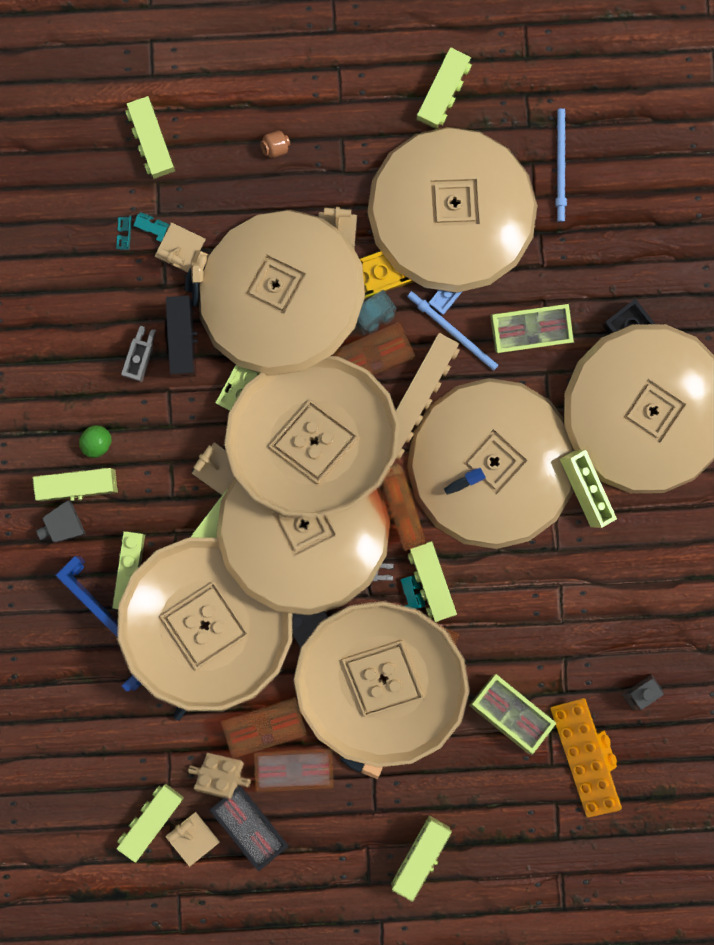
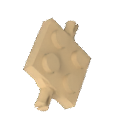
M207 753L201 768L191 765L188 770L190 774L198 775L194 787L196 791L231 799L238 785L249 787L250 779L241 777V770L244 764L241 760Z

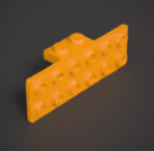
M582 698L551 707V712L556 722V727L586 817L589 818L620 811L622 806L610 774L617 767V759L612 753L610 738L606 735L605 730L596 732L586 699Z

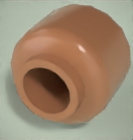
M281 131L266 134L263 137V141H261V149L264 155H268L270 158L286 154L288 146H290L289 137Z

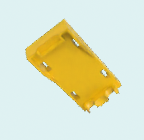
M382 251L360 259L363 264L365 293L373 290V293L365 295L364 299L414 282L411 279L401 282L400 280L406 278V276L393 268Z

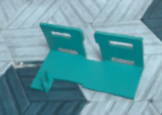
M140 212L136 217L134 226L158 235L156 240L162 242L170 224L158 219L155 223L149 222L153 217Z
M131 216L129 218H118V231H128V237L118 235L116 249L130 250Z
M415 576L401 579L408 605L404 607L411 609L426 607L425 601L421 599V593L414 594L413 589H421L420 583L417 584Z

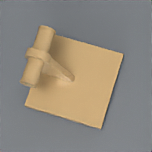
M324 207V212H319V217L324 218L345 234L354 248L357 215H351V209Z
M171 222L155 257L188 273L196 251L201 250L206 239Z
M213 443L212 446H208L203 454L199 455L200 459L193 466L195 470L192 474L223 495L235 477L227 451Z
M197 812L193 813L165 836L189 867L220 843Z

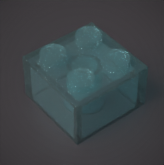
M381 290L362 304L356 324L364 335L375 333L381 323L385 322L387 324L395 318L397 308L384 290Z

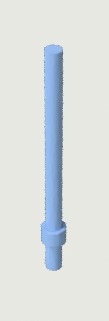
M563 108L557 110V198L555 199L557 222H565V207H567V198H565V109Z
M412 291L408 294L407 297L418 306L422 313L428 314L493 371L497 368L498 364L433 310L425 299L422 300Z

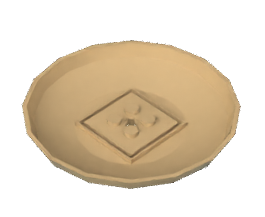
M444 127L415 134L387 155L372 180L367 213L375 244L397 272L424 288L458 293L491 285L517 266L533 239L537 203L529 174L507 147L478 131ZM453 199H456V202H460L457 208L450 204Z
M294 210L258 214L230 230L210 253L203 270V282H199L198 285L200 320L214 347L239 367L268 375L304 371L333 355L354 330L365 298L362 263L348 237L322 217ZM277 281H278V284L280 285V287H279V288L276 287V288L273 290L272 283H277Z
M666 324L630 325L602 337L577 362L565 391L564 427L574 451H587L601 482L630 494L665 493L695 480L714 461V355L697 337ZM656 406L657 414H652L650 416L649 408H654Z
M329 356L304 371L276 375L260 373L247 383L229 412L225 448L234 477L254 500L284 515L322 517L354 507L381 485L397 456L400 423L390 394L367 369L341 357ZM312 439L315 441L316 439H318V445L314 444L311 446L310 440Z
M487 378L455 386L428 407L419 426L413 432L407 469L415 500L436 528L463 544L499 549L528 542L557 521L574 492L560 461V458L574 451L564 427V418L549 399L522 383ZM491 457L493 459H495L496 457L499 459L498 467L495 465L493 467L490 466ZM480 467L486 476L485 479L447 495L444 488L461 477H465V473Z
M234 478L221 500L216 535L225 568L247 595L275 611L312 615L344 606L371 584L387 555L390 520L379 487L354 507L322 517L284 515L254 500L240 482ZM300 521L309 522L307 530L299 528L301 525Z
M187 538L157 550L132 574L119 603L118 641L131 673L155 697L186 710H225L254 698L280 672L292 642V613L275 611L247 595L225 568L217 538ZM201 621L209 622V630L200 629Z
M387 602L349 606L322 621L301 648L294 677L300 712L318 740L345 759L375 767L412 764L440 749L460 725L469 694L464 658L446 630L418 610ZM381 674H383L384 676H388L386 682H384L382 679L379 680Z

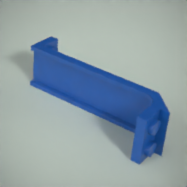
M75 556L56 576L118 637V620L73 576L75 574L78 575L85 568L83 564L86 562L81 556ZM132 675L122 687L127 692L130 690L135 691L142 683Z

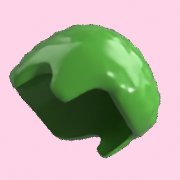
M98 425L88 427L79 438L81 451L89 458L102 456L108 451L112 442L108 430Z

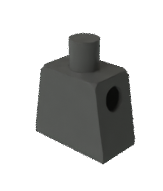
M69 500L44 516L43 521L46 526L36 530L40 540L51 536L52 541L55 543L86 535L75 508Z
M652 674L622 694L632 711L642 710L664 695L663 689Z

